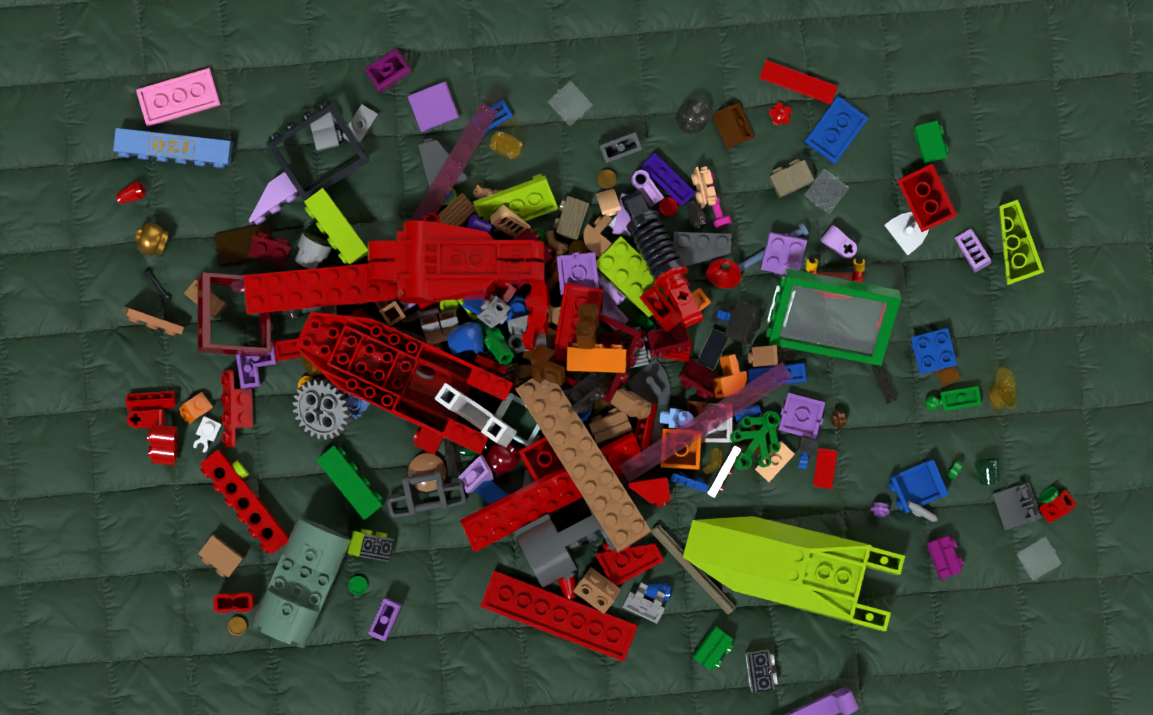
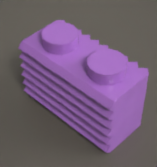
M384 598L368 632L369 635L386 641L402 604L389 598Z

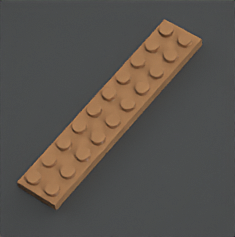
M532 378L516 388L517 393L618 553L651 533L652 531L560 386L545 379L539 384Z

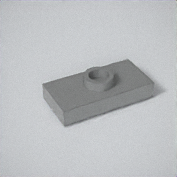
M361 104L348 125L360 143L378 116L377 113ZM343 133L341 137L349 141L346 135Z

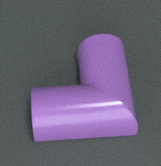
M272 345V351L266 357L236 355L241 389L261 386L258 367L277 364L274 345Z

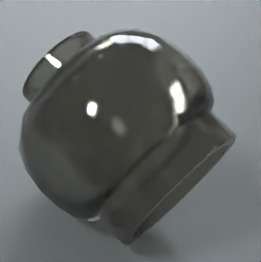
M688 99L685 104L681 105L676 114L680 130L687 134L698 133L704 130L709 119V108L698 100Z

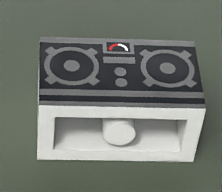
M769 650L745 653L751 692L775 690L774 685L778 683L776 673H772V665H775L774 655L770 654Z

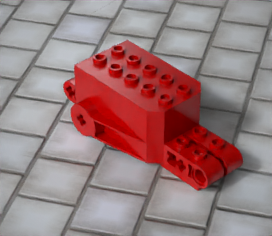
M416 220L406 221L402 224V231H397V241L368 242V261H370L368 263V282L397 283L398 300L406 303L420 304L466 299L486 300L495 291V284H537L545 281L544 263H541L544 261V242L494 240L486 231Z

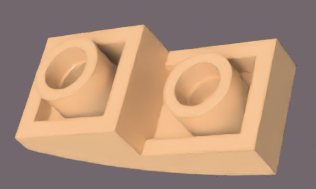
M614 188L595 193L602 215L612 216L621 210Z

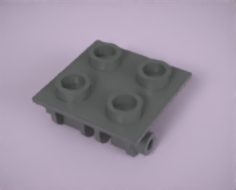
M1029 482L992 494L1005 531L1041 519Z

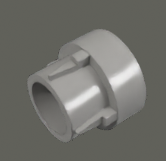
M303 232L297 244L300 249L295 257V261L308 269H316L323 259L328 257L332 246L329 242L316 235Z

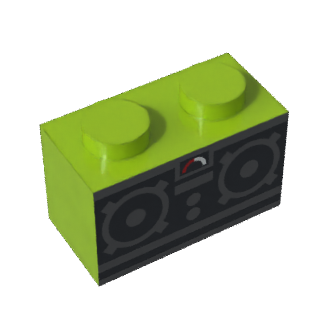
M361 529V532H352L348 554L389 562L394 539L388 538L387 533L376 531V535L372 534L373 531Z

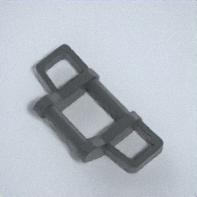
M440 469L434 470V473L409 478L408 476L402 477L404 492L387 497L390 516L393 518L416 515V512L437 508L446 509L466 503L462 482L443 484ZM436 480L440 500L414 505L410 485ZM460 490V498L446 500L445 491ZM406 499L407 509H393L392 502Z

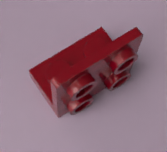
M261 231L252 235L251 239L253 241L248 256L283 267L286 266L292 247L291 244H288L289 240L280 237L275 240L270 238V234Z
M682 324L674 326L667 333L664 329L647 332L652 355L656 354L657 358L667 356L669 354L668 351L675 350L676 353L687 351L688 346L691 345L686 328Z
M689 359L678 379L681 380L679 384L687 389L691 387L696 389L695 394L703 399H707V397L712 398L714 395L711 379L718 378L719 376Z

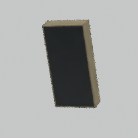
M712 328L696 363L714 371L730 336Z

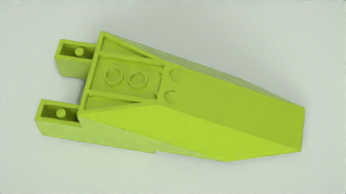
M754 516L692 520L683 554L684 559L735 592L878 631H887L891 612L857 604L865 569L870 568L892 575H901L905 559L903 555L874 548L869 544Z

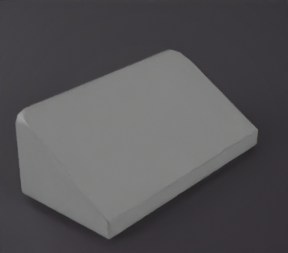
M528 315L508 320L510 339L522 341V334L524 331H527Z

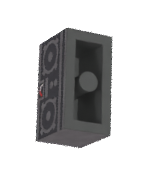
M634 127L598 140L606 163L642 150Z

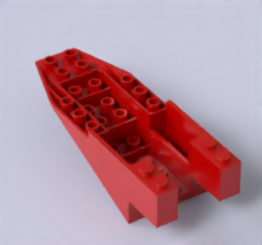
M310 312L295 345V348L338 389L479 454H482L489 437L457 422L456 419L459 414L435 400V397L444 384L447 383L466 396L471 386L506 401L514 385L510 381L372 318ZM427 366L435 371L434 378L425 379L420 377L416 373L417 367Z

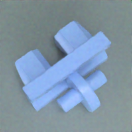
M670 408V412L661 411L660 423L669 424V428H688L694 421V417L690 412L681 409Z

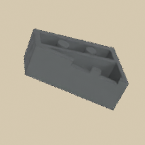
M673 232V243L677 249L676 253H679L685 267L731 254V234Z

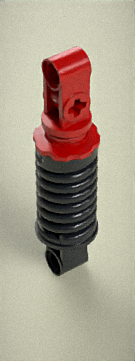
M640 190L621 197L623 207L631 219L626 229L634 238V243L637 245V249L640 251V255L643 257L650 275L653 276L654 285L657 288L663 287L665 296L670 297L684 328L703 321L701 310L688 288L690 283L685 279L688 269L685 267L682 259H680L679 253H676L677 249L674 247L673 241L670 240V235L667 234L664 223L660 221L661 215L659 211L649 210Z

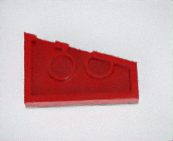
M655 543L631 547L619 553L616 550L613 552L595 553L609 581L616 586L664 561Z

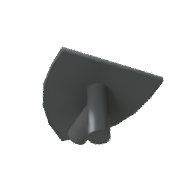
M655 358L628 380L627 384L637 395L646 401L669 405L671 394L670 382L667 373Z

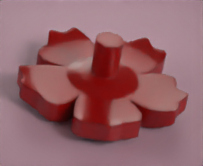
M778 102L774 109H770L768 114L770 118H774L772 123L775 126L781 125L782 122L787 125V123H790V116L788 115L792 111L787 106L783 108V103Z

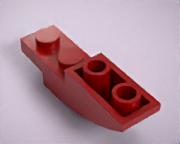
M545 281L543 283L531 284V292L526 296L525 305L530 312L527 319V331H524L522 334V342L526 350L534 351L538 335L547 334L550 320V297Z

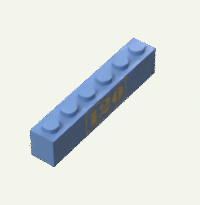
M116 128L113 151L118 153L119 157L130 158V155H137V159L149 160V157H155L156 161L168 162V159H173L175 163L187 164V161H191L197 166H206V163L213 164L215 168H225V165L230 166L233 143L226 140Z

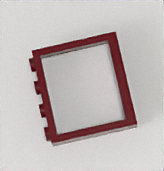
M203 272L198 277V352L266 357L272 351L273 340H271L273 322L270 321V314L272 312L259 313V348L210 344V284L244 287V278L240 275Z
M600 312L599 320L634 336L627 351L626 373H617L608 395L566 375L565 382L611 404L616 391L621 389L623 384L627 383L630 377L628 372L631 366L633 367L637 362L638 356L636 355L638 350L644 346L646 334ZM556 360V364L565 367L567 362Z

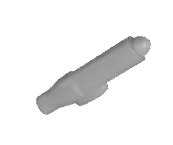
M910 501L907 502L908 508L916 516H923L932 522L938 520L935 514L922 508L920 505Z

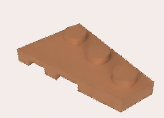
M125 306L122 314L129 316V321L139 324L141 320L147 323L146 327L155 330L158 327L164 328V333L175 336L176 333L182 334L184 329L182 326Z

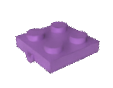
M769 231L760 269L780 275L785 274L786 268L800 271L807 240L793 237L790 233L779 234Z
M573 252L569 255L557 256L561 295H563L565 283L599 289L595 252Z
M787 393L785 405L780 413L782 416L778 430L816 440L819 425H822L823 422L822 414L825 402Z

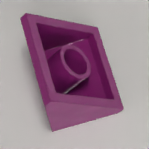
M394 49L364 69L380 94L412 74L411 69L397 49Z

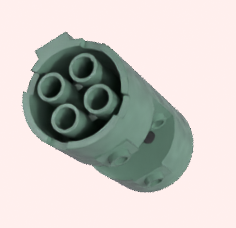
M298 517L251 626L256 629L258 626L261 627L260 632L287 644L297 642L296 646L305 648L351 539L321 524Z

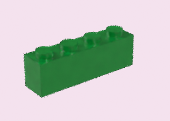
M333 446L316 461L360 516L366 520L383 506V498L377 491L374 493L370 489L371 483L365 476L361 478L357 473L359 468L353 461L349 463L345 458L347 453L341 446L339 448Z

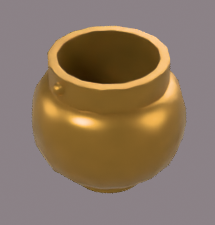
M147 223L142 228L138 227L134 242L137 243V249L145 255H161L168 238V232L155 223Z

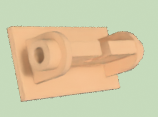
M696 167L691 178L693 185L697 187V202L701 203V208H704L707 203L709 206L715 205L717 200L714 187L707 188L706 186L713 184L711 171L708 170V167H702L700 171Z

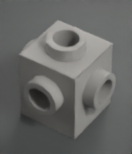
M497 296L490 300L487 298L480 306L482 309L477 317L492 328L498 323H504L508 318L507 312L510 307L503 299Z

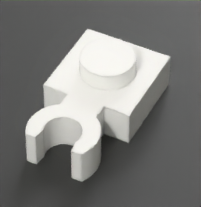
M204 416L196 432L201 437L194 442L193 448H197L199 443H203L204 449L202 452L206 453L209 449L208 441L215 442L222 424Z

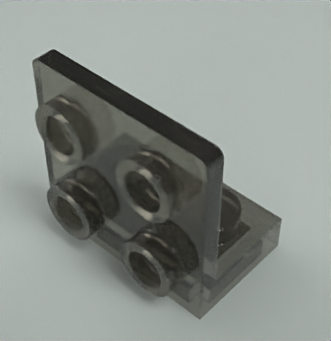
M597 372L591 373L565 393V396L572 404V407L568 409L569 413L576 412L578 414L581 412L583 414L591 408L590 404L594 401L599 402L607 396L605 393L609 391V388Z

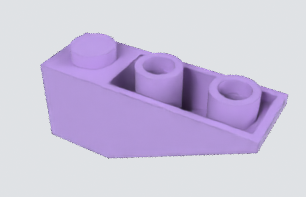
M285 172L268 183L248 220L252 225L254 223L256 225L262 223L266 219L265 216L270 212L272 214L278 212L282 208L281 205L285 202L291 203L297 199L298 191Z

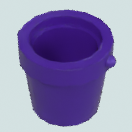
M477 215L470 217L467 228L486 231L491 237L493 236L494 225L479 219Z

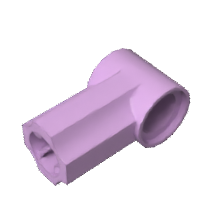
M639 170L632 175V185L641 191L649 207H652L664 198L646 171ZM636 175H643L645 183L638 184L635 180Z

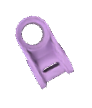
M831 225L820 239L827 247L845 259L852 258L857 252L856 244L834 225ZM849 245H851V251L853 253L848 252L847 254H845V248L843 246L848 247Z

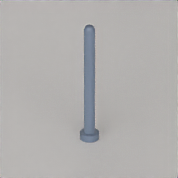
M803 223L798 225V229L790 233L793 237L807 236L809 234ZM764 250L739 264L741 272L762 260Z

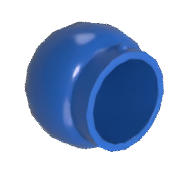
M514 295L506 303L510 307L507 312L508 318L505 320L507 323L508 320L529 315L530 312L525 305V296Z

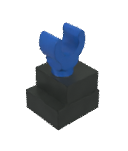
M715 305L710 322L729 328L734 311Z
M800 436L797 451L802 454L798 468L806 470L809 455L814 456L819 441Z

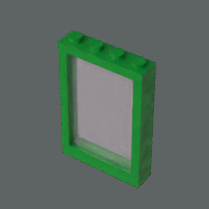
M786 268L785 274L780 277V292H776V308L771 310L770 320H772V323L766 329L769 345L881 366L900 305V290Z

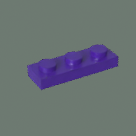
M655 153L641 166L682 207L696 193Z

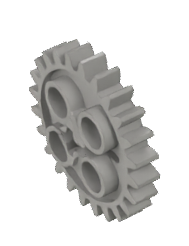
M320 377L315 380L311 379L302 384V387L297 389L298 393L294 395V398L297 400L292 403L297 406L293 410V412L298 413L295 419H301L299 426L305 425L304 431L310 430L311 436L317 434L318 439L324 437L327 440L330 437L334 438L343 433L348 428L347 424L351 422L348 417L352 415L348 411L352 405L346 403L350 398H344L343 396L346 392H340L337 387H334L332 382L328 383L327 378L321 381Z

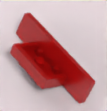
M226 370L221 375V384L223 386L221 402L224 411L222 414V423L224 424L222 441L225 447H235V428L253 427L252 389H234V371Z

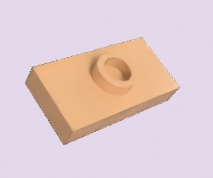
M781 441L779 442L781 446L780 451L768 454L771 458V464L765 468L759 465L755 468L768 482L795 455Z

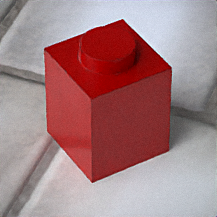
M421 428V431L417 429L413 440L415 441V446L436 455L444 437Z

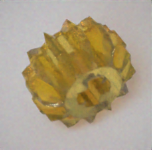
M500 131L495 132L494 136H492L489 144L490 149L504 158L516 160L521 153V141Z

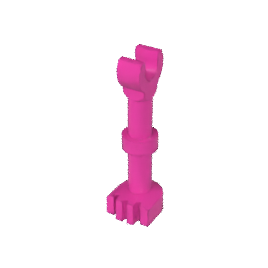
M711 171L712 180H714V174ZM713 184L706 185L707 188L714 187ZM717 197L716 204L711 205L716 220L713 222L715 228H721L732 223L730 215L723 217L719 197Z

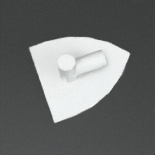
M912 212L900 214L885 224V227L907 255L922 244L929 231L926 230L921 233Z

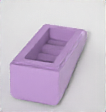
M972 229L955 237L957 244L974 272L991 264L990 257ZM969 237L972 238V240L968 241L967 243H962V241H964L965 239ZM974 243L976 244L975 247L967 251V247L973 245ZM978 250L980 251L979 254H977V255H975V256H973V257L970 256L971 254L975 253L976 251H978ZM982 257L984 258L982 261L975 264V261Z

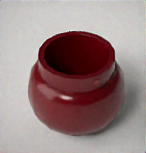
M511 441L507 447L495 442L490 446L488 454L485 455V461L495 473L502 475L504 472L513 470L518 465L519 449Z

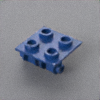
M948 328L911 337V348L914 350L920 375L957 365Z

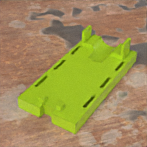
M542 174L533 176L531 181L473 201L478 216H483L482 220L491 223L490 216L502 205H505L524 221L558 209V205L546 176H542ZM494 226V232L500 231V229Z

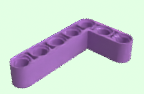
M843 687L785 715H836L838 713L849 715L857 711L859 706L852 691L848 687Z

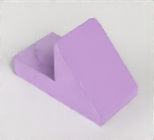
M480 455L458 478L462 482L465 491L470 493L483 481L493 480V475L483 455Z

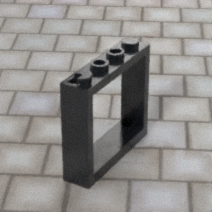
M332 100L320 103L317 106V110L312 113L310 111L304 113L300 117L301 120L296 123L294 121L288 123L284 127L285 130L280 133L278 131L274 132L273 135L268 137L269 140H267L268 148L304 201L322 188L324 190L370 162L369 156ZM331 112L358 153V156L304 189L276 145Z

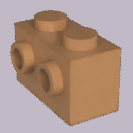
M590 567L573 592L604 614L616 600L622 589Z

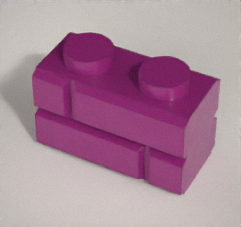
M945 535L926 542L940 580L963 572L961 567H964L961 556L956 555L955 549H957V544L954 538Z

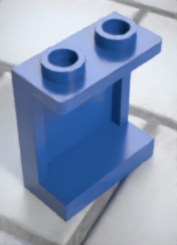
M934 459L889 477V488L892 493H896L898 500H895L899 510H903L904 513L911 511L907 506L908 501L922 506L949 495Z

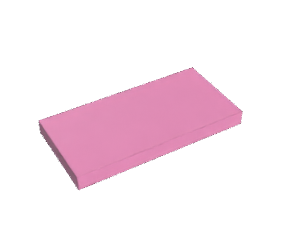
M210 68L136 90L147 127L221 105Z

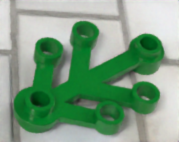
M767 411L762 417L751 418L745 416L740 419L739 424L744 429L752 425L762 426L759 431L741 432L740 430H735L730 434V439L734 443L745 439H753L745 452L735 458L734 464L737 469L746 470L751 467V456L758 446L761 456L758 459V464L762 468L771 464L768 451L771 454L780 451L781 446L778 443L776 433L780 417L776 412ZM767 432L769 433V438L771 442L768 444V446L765 437Z

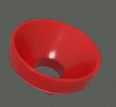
M722 258L710 263L706 275L709 282L714 286L732 288L738 285L741 280V269L734 261ZM726 264L729 265L731 268L723 269L720 267V265Z

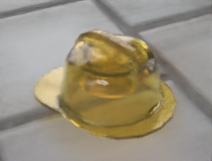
M1005 367L998 369L996 372V383L988 391L993 410L1004 408L1014 410L1017 406L1015 379L1010 370Z

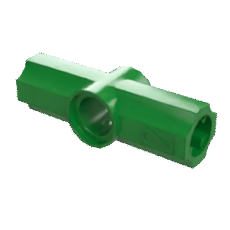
M477 318L474 323L481 325L483 342L489 352L493 353L500 365H507L512 362L513 352L506 344V340L498 327L490 328Z

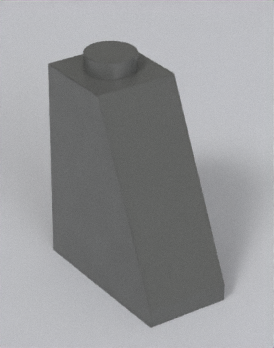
M433 138L422 141V144L418 145L431 191L441 189L444 186L468 182L466 175L437 140L433 141Z

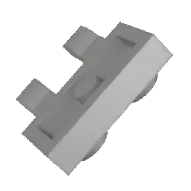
M641 583L636 594L629 593L622 608L657 624L665 609L661 606L665 594L658 591L654 601L651 602L643 598L648 586Z

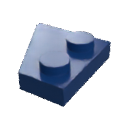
M677 470L675 474L671 473L670 481L707 492L709 485L705 484L706 480L694 477V480L686 478V473Z

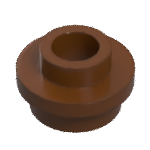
M834 410L831 415V423L837 429L842 428L847 423L844 411Z

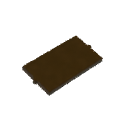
M270 222L214 235L217 245L216 252L219 254L221 266L253 259L254 257L248 256L253 241L251 239L253 234L261 231L270 234V238L275 239V236L272 235Z

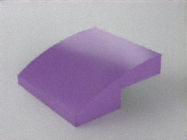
M446 82L408 96L421 132L460 118Z

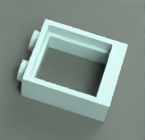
M510 393L507 400H503L495 416L501 420L512 400L525 407L526 405L521 398ZM537 424L528 441L516 434L513 439L525 446H529L540 438L537 435L540 428Z

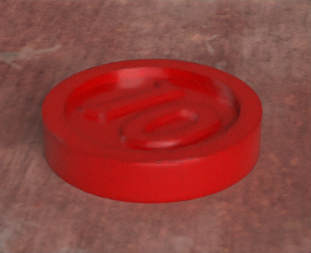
M666 197L659 203V211L664 216H673L678 210L677 202L671 197Z

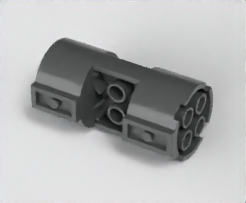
M591 509V516L561 532H558L549 514L514 531L542 587L563 577L567 580L576 575L574 572L578 569L568 550L576 551L583 547V542L588 540L591 543L600 538L599 534L602 533L611 551L616 550Z

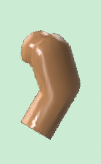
M554 230L545 232L547 244L553 252L557 254L568 252V245L556 240Z

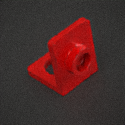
M1065 489L1053 501L1039 506V510L1047 522L1050 523L1068 514L1076 506V503L1067 489ZM1064 496L1069 500L1070 505L1066 504Z

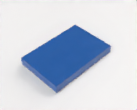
M837 96L804 143L835 165L866 123L868 117Z

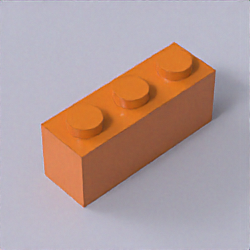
M572 343V347L567 348V371L626 373L627 349H623V345H611V348H603V344H595L593 349L578 348L577 343Z

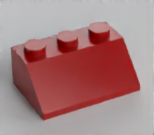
M930 164L897 180L921 233L958 216L934 164Z
M667 477L627 482L628 487L651 504L654 503L655 507L665 506L667 501H671Z

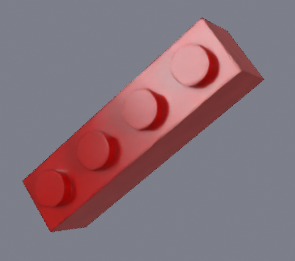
M174 391L126 394L125 403L127 411L175 408L176 396Z
M651 403L652 407L649 416L644 419L638 418L635 438L640 450L648 451L657 409V404Z

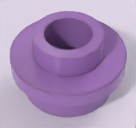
M873 503V507L870 509L876 517H885V515L890 513L888 505L884 503Z

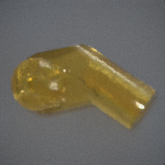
M718 448L711 450L710 463L702 468L706 476L722 465L723 454Z

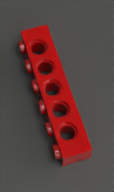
M221 450L215 451L200 463L202 467L200 470L203 475L213 480L212 486L218 493L222 492L226 497L224 501L230 508H235L238 512L236 514L238 519L242 523H247L250 527L248 529L249 533L254 538L258 537L262 542L260 546L265 553L269 552L272 555L287 543L289 539L288 534L247 482L235 472L231 462ZM220 467L225 471V476L221 479L216 476V470ZM231 482L237 486V491L233 494L228 491V485ZM242 498H246L249 501V506L246 509L240 506L239 502ZM253 513H258L261 516V521L258 524L254 523L251 519ZM265 528H270L273 531V536L270 539L265 538L263 535Z

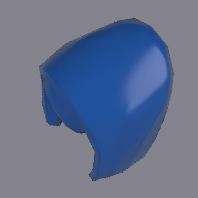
M466 322L448 333L447 341L451 354L453 356L457 354L458 358L462 359L470 355L482 353L483 333L481 325L474 322Z

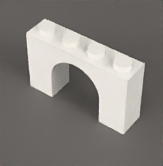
M447 383L444 384L435 397V400L471 422L482 430L483 434L504 447L508 446L517 433L515 429Z

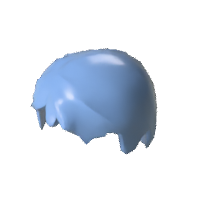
M345 393L343 395L344 398H350L346 403L352 405L348 411L352 413L351 416L355 419L361 417L362 412L370 404L351 394Z

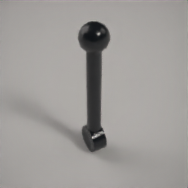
M146 269L144 275L153 282L163 296V301L169 303L171 297L166 295L151 275V270Z

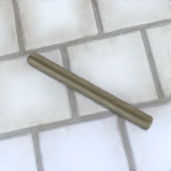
M659 524L656 525L651 533L726 614L733 612L736 608L735 605L701 569L683 558L684 550Z

